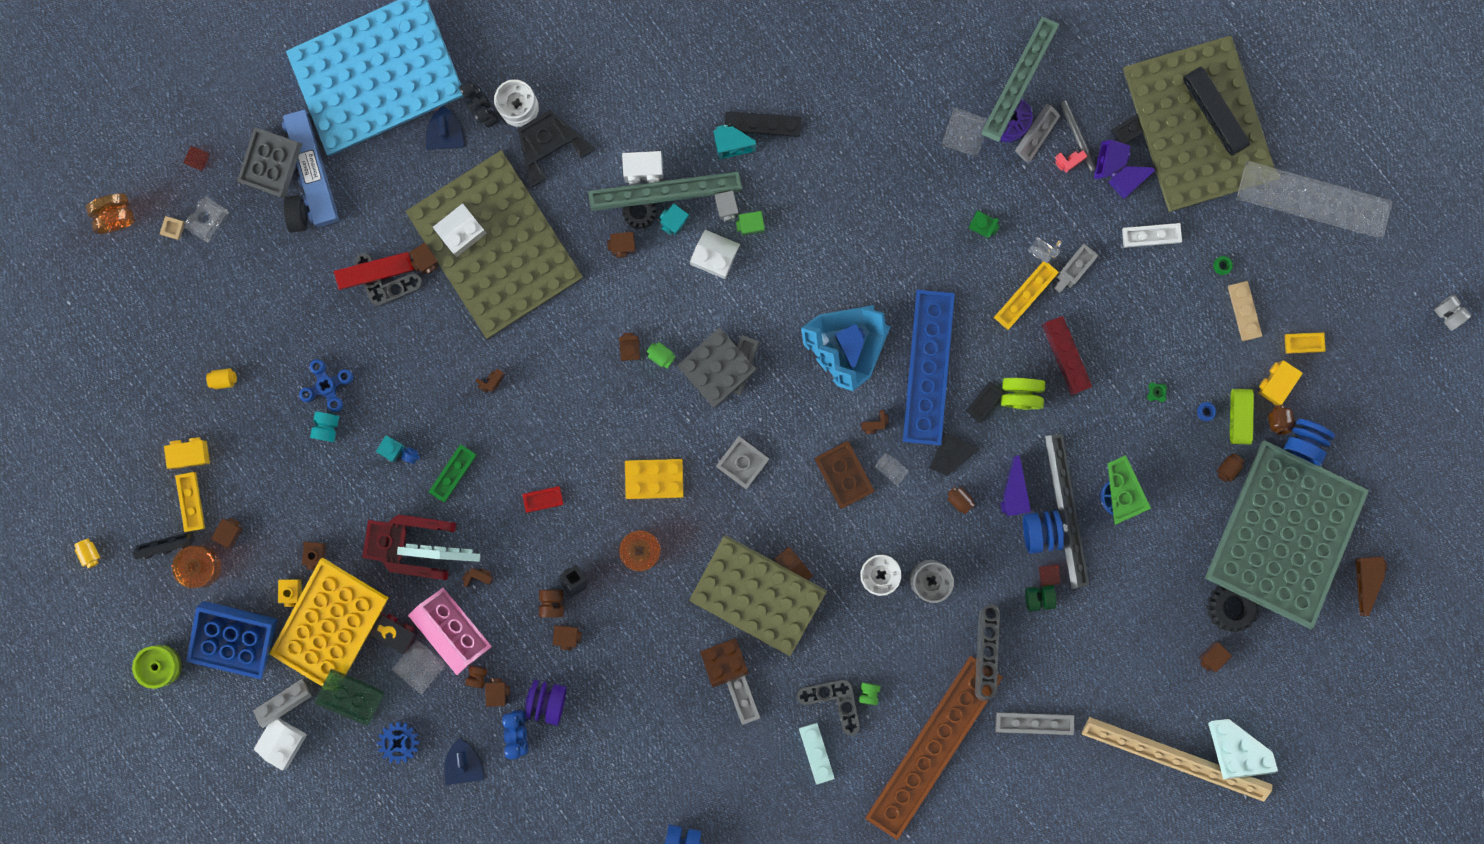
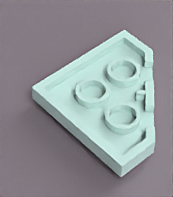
M406 544V547H398L397 555L480 562V554L473 553V549L461 548V552H459V548H448V551H446V547L434 546L432 550V546L420 545L419 549L416 544Z
M1230 719L1215 720L1208 723L1223 779L1278 772L1273 752Z

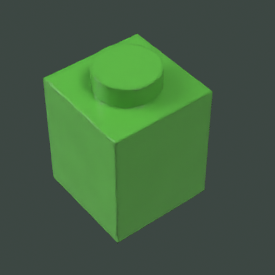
M761 211L740 214L739 220H736L737 232L741 231L742 236L765 232Z

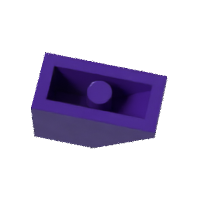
M1114 140L1101 142L1094 179L1106 178L1125 166L1130 158V145Z
M1125 166L1122 170L1118 169L1110 175L1112 179L1108 183L1124 199L1155 170L1152 167Z

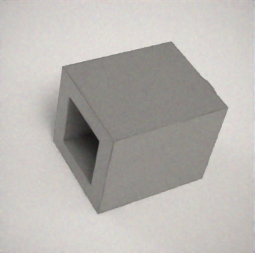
M729 191L715 195L720 220L724 219L725 222L734 220L735 216H738L734 192Z

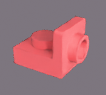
M1075 151L1067 157L1069 160L1067 161L1063 154L1059 153L1055 157L1057 160L1055 163L1061 171L1064 170L1067 173L1084 161L1087 155L1084 151L1080 153Z

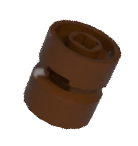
M539 590V601L542 603L539 606V617H564V606L561 605V602L564 601V590Z

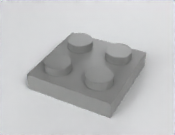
M738 436L716 467L747 490L769 458Z

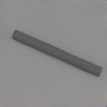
M1062 101L1059 103L1080 150L1084 151L1087 155L1085 161L1090 172L1096 170L1095 162L1067 101Z

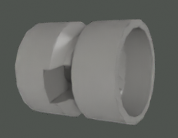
M1454 294L1434 308L1436 314L1440 318L1445 319L1444 323L1450 331L1459 327L1471 317V314L1465 307H1460L1461 302Z

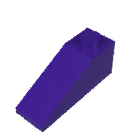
M1020 455L1013 456L1002 496L1003 502H1000L1001 511L1006 516L1031 512Z

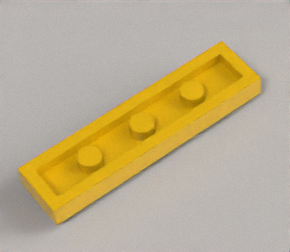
M1044 260L994 316V319L1009 330L1059 272Z

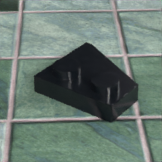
M945 433L941 446L938 447L929 468L947 476L975 454L979 448Z

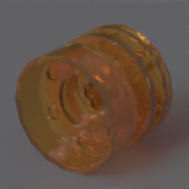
M640 530L631 532L624 537L620 544V558L625 566L632 570H648L656 565L660 559V542L649 532ZM643 546L644 555L639 554L637 556L635 548Z

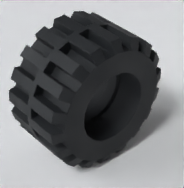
M1220 585L1216 587V590H1212L1210 593L1212 594L1211 597L1207 599L1209 601V605H1206V609L1209 610L1207 615L1212 619L1211 622L1217 625L1219 629L1230 632L1244 631L1247 627L1250 628L1253 625V621L1256 622L1257 617L1255 616L1260 611L1257 610V606H1260L1259 604ZM1230 596H1236L1242 604V611L1235 619L1228 618L1223 610L1224 602Z

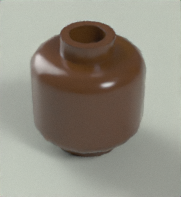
M1284 405L1273 407V411L1268 414L1271 431L1276 432L1277 435H1285L1292 432V429L1295 427V420L1291 409L1285 408Z

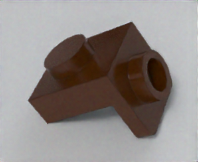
M880 410V422H861V431H865V434H877V430H884L885 426H888V414H884V410Z
M471 568L463 576L462 580L465 581L463 586L469 587L473 578L490 585L494 577L490 576L492 572L484 568L480 570Z

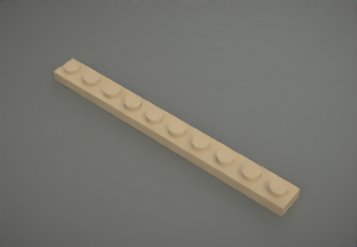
M1089 717L1082 730V735L1263 802L1272 791V784L1251 776L1223 779L1221 768L1218 764Z

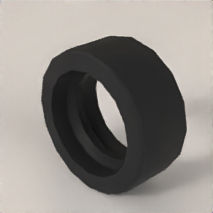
M300 195L284 198V217L290 233L303 232L307 228L305 204Z

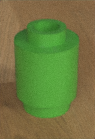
M660 342L657 344L652 343L647 350V353H649L648 358L662 368L668 369L676 358L673 352Z

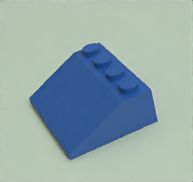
M203 601L196 607L186 662L262 679L274 641L278 619Z

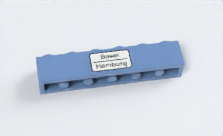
M304 109L284 115V122H282L284 132L288 133L289 139L303 143L295 169H298L300 176H297L300 187L304 188L305 194L302 195L304 203L310 209L308 213L310 223H314L319 228L339 222L309 113Z

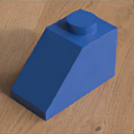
M856 324L835 334V338L851 370H854L864 344V338H866L861 327L858 328Z

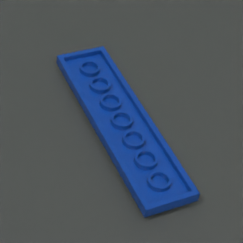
M916 290L902 442L941 446L955 293Z

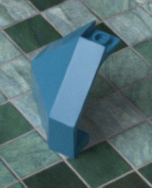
M874 305L820 314L804 325L801 331L804 346L808 350L812 349L818 357L816 358L817 362L825 371L829 370L835 379L833 381L838 387L854 391L871 377L891 326L885 324L884 313L875 311ZM856 324L858 328L861 327L866 338H864V344L854 370H851L835 338V334Z

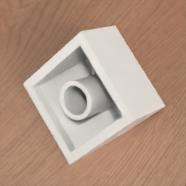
M463 203L433 226L434 230L456 257L487 234Z
M705 230L695 248L690 265L726 279L740 244Z
M278 718L266 727L254 750L265 761L283 771L289 767L307 734Z

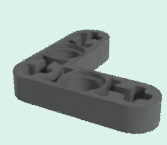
M361 253L355 258V265H359L362 262V258L369 259L368 262L373 261V259L368 254ZM412 273L383 285L381 280L376 281L373 285H368L367 283L363 285L371 303L376 306H383L420 290L423 286V280L417 274ZM411 278L419 281L416 283V287L412 285L407 286L408 291L405 292V287L402 284L403 281L405 284L411 283ZM400 285V294L393 295L391 293L392 286ZM376 288L380 295L383 294L380 302L374 300L376 297L375 291L372 290L370 292L369 289Z
M836 680L806 686L798 690L797 699L803 705L836 699L843 731L847 735L858 733L860 725L853 690L847 680ZM841 683H844L845 686L849 687L845 694H842L841 691H836L837 696H833L831 685L835 684L834 688H839ZM821 687H827L830 690L828 697L823 698L819 695ZM816 688L817 700H814V696L808 697V701H804L803 698L800 699L803 691L810 694L813 693L812 689ZM845 702L852 704V711L849 713H845L841 709L842 704ZM854 714L855 718L851 717V721L853 724H856V727L850 732L849 729L845 728L848 725V719L843 720V716Z

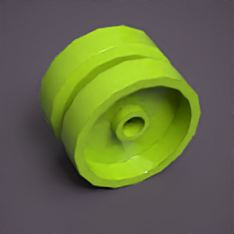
M1026 378L1003 379L1002 389L1014 392V394H1004L1001 399V406L1021 410L1044 408V398L1032 394L1044 392L1045 381Z
M154 645L142 649L135 656L132 665L133 675L137 682L146 688L152 689L171 685L177 680L182 669L180 655L175 649L167 645Z

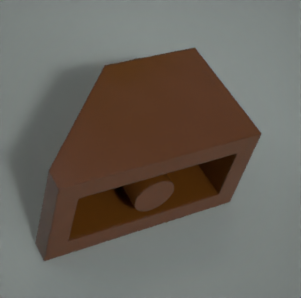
M789 546L774 558L779 565L807 580L813 577L812 573Z

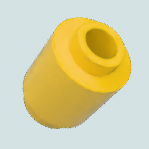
M231 368L212 370L211 373H207L206 381L209 388H230L237 382V376Z
M89 538L74 545L82 567L87 566L89 569L99 564L98 560L101 558L94 543L90 542Z

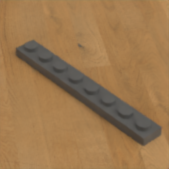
M1063 434L1045 436L1056 505L1064 528V547L1071 587L1074 589L1089 586Z

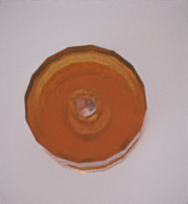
M117 193L103 196L85 206L88 216L94 218L91 225L95 234L115 232L132 225L136 221L133 211L127 209L130 203L126 194Z
M188 546L183 548L175 555L172 562V573L175 580L187 588L207 587L214 583L221 571V561L218 555L211 548L205 546Z

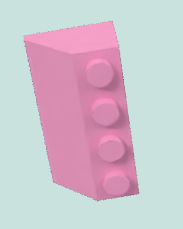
M444 587L419 604L408 615L456 675L492 647Z

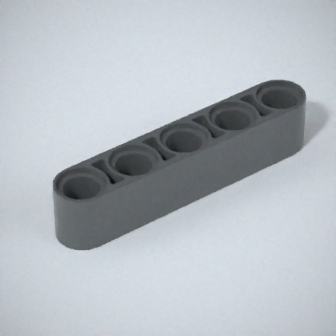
M993 604L982 608L978 615L975 695L981 701L993 698L997 691L1000 610ZM986 610H990L992 612V619L986 616ZM985 629H989L992 632L991 638L985 635ZM984 648H988L991 651V657L985 656ZM984 667L990 670L989 677L983 674ZM983 686L989 689V696H985L982 693Z

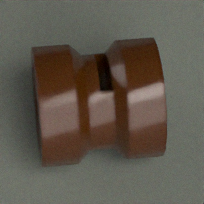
M469 665V677L466 678L465 685L483 689L485 685L484 677L487 675L488 669Z

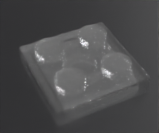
M416 640L392 671L422 695L447 664L419 640Z

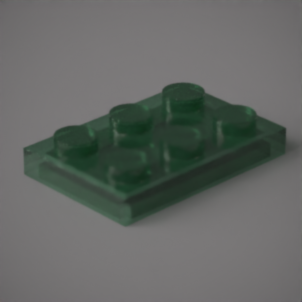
M331 668L314 704L368 726L385 691Z

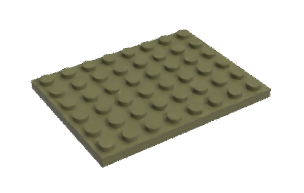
M1232 36L1138 62L1123 68L1169 212L1278 179ZM1198 67L1205 69L1249 139L1250 146L1234 156H1231L1226 151L1183 81V76Z
M502 150L405 211L486 339L491 338L583 279L580 271ZM463 203L487 234L456 257L434 230L433 226Z

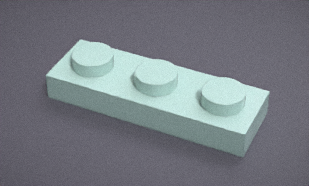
M813 723L799 728L816 785L835 779L818 724Z

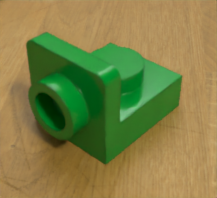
M977 211L968 229L989 239L991 234L995 236L1000 226L997 224L999 219H993Z

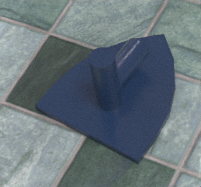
M441 106L429 121L426 130V150L464 148L463 132L457 118L450 110Z
M460 738L452 745L446 757L444 765L445 785L484 780L483 769L478 755L468 743Z

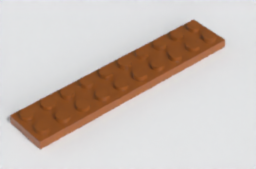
M969 656L865 816L867 821L896 840L899 839L988 702V700H979L975 695L976 659L972 656ZM984 667L983 674L989 677L990 670ZM997 674V686L1003 678L999 674ZM983 686L982 693L985 696H989V689Z

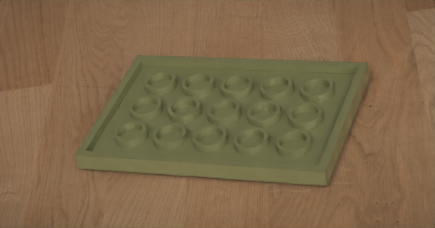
M724 535L689 601L791 656L827 590Z

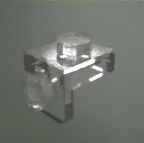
M1037 237L1028 251L1036 258H1040L1045 263H1048L1051 258L1055 259L1061 251L1059 246L1062 242L1058 240L1055 246L1052 247Z

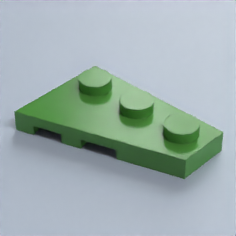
M1126 455L1107 463L1114 525L1151 509Z

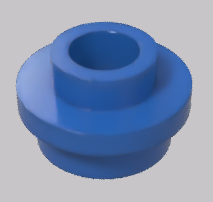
M1204 402L1198 406L1197 415L1202 421H1211L1216 416V408L1212 403ZM1205 408L1209 410L1208 415H1204L1203 410Z
M410 447L401 451V459L408 463L415 464L420 456L417 454V450Z

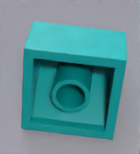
M722 125L718 126L717 130H713L719 160L756 152L755 140L733 126Z

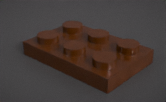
M849 441L814 458L840 509L875 492Z

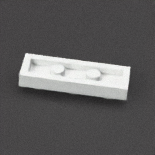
M1180 223L1122 229L1124 248L1182 242Z

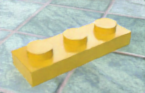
M196 472L175 475L184 532L205 529Z

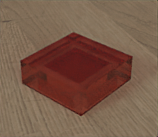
M190 146L183 163L203 171L210 154Z
M1058 565L1038 567L1041 586L1061 584Z

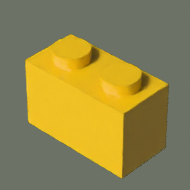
M1284 360L1278 363L1275 362L1269 370L1271 372L1267 379L1264 378L1259 385L1261 389L1258 394L1276 406L1283 404L1303 374Z
M200 437L190 438L189 442L182 443L181 440L170 441V445L164 446L167 469L210 464L207 441L201 440Z

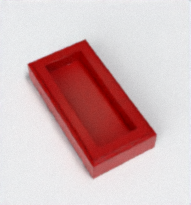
M560 486L522 494L526 513L564 505Z

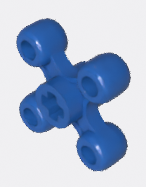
M315 359L310 363L309 367L311 372L317 376L316 385L310 388H302L299 392V397L303 402L309 403L316 396L324 395L328 401V409L331 412H340L343 409V402L336 396V389L339 385L350 384L354 379L353 373L350 370L343 369L335 377H329L325 371V363L322 360ZM320 364V368L316 370L315 366ZM348 374V378L344 380L343 376ZM323 384H330V388L325 389ZM306 392L310 393L308 398L305 397ZM334 402L338 403L336 408H333Z
M515 710L503 715L504 740L507 744L505 746V757L507 759H518L520 756L528 754L527 728L525 726L526 713L523 710Z

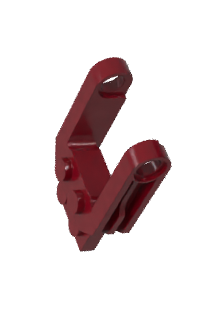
M400 514L389 522L368 520L362 558L382 561L387 570L392 573L448 580L449 570L401 563L403 555H397L398 547H405L406 526L455 532L456 523Z

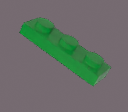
M460 444L429 490V493L446 503L477 454Z

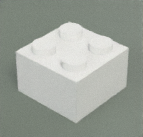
M661 151L622 153L623 176L626 183L638 185L640 182L653 183L663 181Z

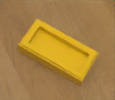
M1325 333L1285 334L1286 354L1325 352Z

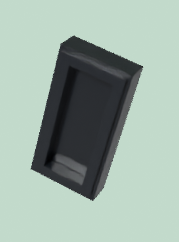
M989 381L965 412L981 423L1004 393Z

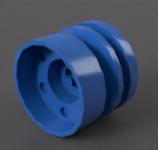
M1297 419L1295 424L1299 428L1294 427L1292 432L1298 438L1289 437L1284 450L1315 465L1322 466L1327 453L1320 447H1330L1331 443L1328 440H1334L1335 434L1316 422Z
M1057 510L1051 511L1050 515L1048 511L1043 512L1042 521H1040L1037 513L1023 515L1024 539L1029 554L1042 553L1044 543L1049 552L1053 551L1054 546L1057 551L1063 550L1064 528Z

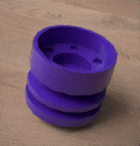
M1021 99L1013 114L1015 118L1009 122L1000 139L1001 142L1012 143L1018 141L1025 135L1032 124V111L1024 100Z
M534 679L526 698L525 719L531 720L533 712H536V722L539 721L542 714H545L546 724L558 726L563 712L567 686L554 684L550 692L547 691L546 681L543 682L541 689H539L540 680Z

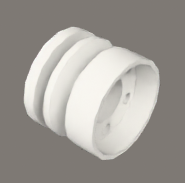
M508 80L497 88L494 95V104L501 117L509 125L522 127L537 117L539 112L538 100L531 87L525 82Z
M875 555L863 564L861 582L870 593L878 596L888 595L899 586L901 569L898 562L892 557ZM880 570L882 572L885 570L886 579H877V571Z

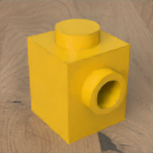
M302 579L278 580V603H284V607H295L302 594Z

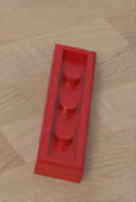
M405 252L335 270L333 273L338 289L343 290L412 272L414 269L409 253Z

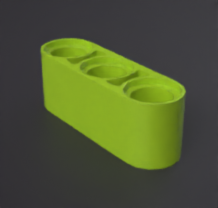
M1252 389L1231 390V444H1252L1254 393Z

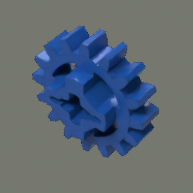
M400 721L396 723V726L390 723V729L384 727L382 729L384 734L378 735L382 739V741L377 742V745L382 746L378 752H384L385 754L382 758L389 757V763H392L394 759L397 764L401 763V759L406 763L408 762V756L414 758L415 756L412 752L419 750L415 747V745L420 743L419 740L415 739L419 734H413L414 727L407 728V722L403 726H401ZM394 730H402V731H404V732H403L402 734H397L396 732H393V731H394ZM409 737L411 739V747L408 745ZM403 738L400 743L401 745L393 749L397 742L396 740ZM387 739L389 740V747H388V748H387V745H386V740H387ZM400 751L404 755H394L393 753Z

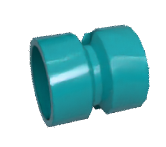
M315 411L313 419L315 426L311 428L310 438L335 443L337 432L334 428L338 427L340 416Z

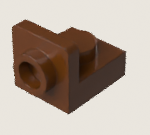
M623 333V337H619L621 361L640 360L639 337L637 335L634 336V333Z
M497 368L496 371L493 370L487 377V384L478 378L475 382L479 384L478 388L485 393H488V391L494 393L506 374Z

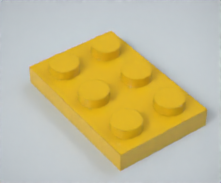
M683 459L625 461L626 499L684 498Z

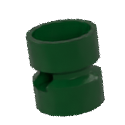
M1053 584L1042 585L1040 589L1037 586L1025 587L1028 612L1040 611L1041 608L1044 610L1056 609V594Z

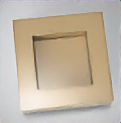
M165 216L160 235L180 241L185 222Z

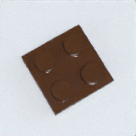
M736 638L700 651L712 687L749 674Z

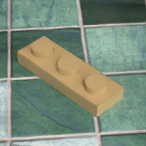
M1248 281L1229 285L1228 290L1242 341L1262 337Z

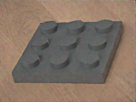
M254 127L237 182L285 198L303 143Z
M720 327L677 365L715 409L758 371Z

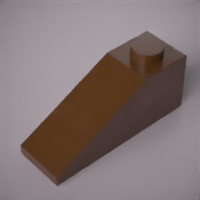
M1384 557L1355 558L1360 616H1369L1385 578V572L1387 571V563Z

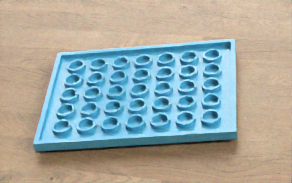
M397 0L286 51L327 156H332L464 97L459 90L461 83L427 0Z

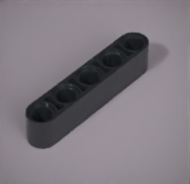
M1198 67L1183 76L1187 89L1226 151L1231 156H1234L1249 147V139L1205 69Z

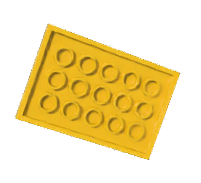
M321 558L269 655L335 694L339 690L389 598L326 559Z

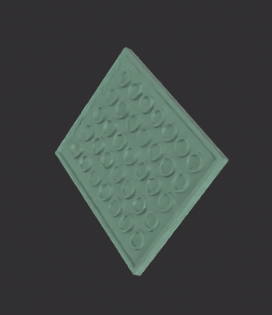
M1265 440L1262 441L1205 579L1309 629H1313L1369 490Z

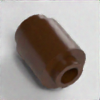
M1232 453L1226 457L1216 470L1217 476L1224 482H1232L1243 469L1244 460Z
M954 486L947 493L949 496L947 500L964 515L975 505L972 501L973 498L961 486L958 488Z

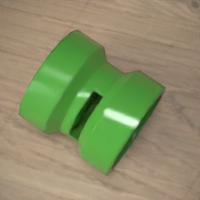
M862 683V695L859 698V702L878 705L879 699L877 694L880 692L881 686Z

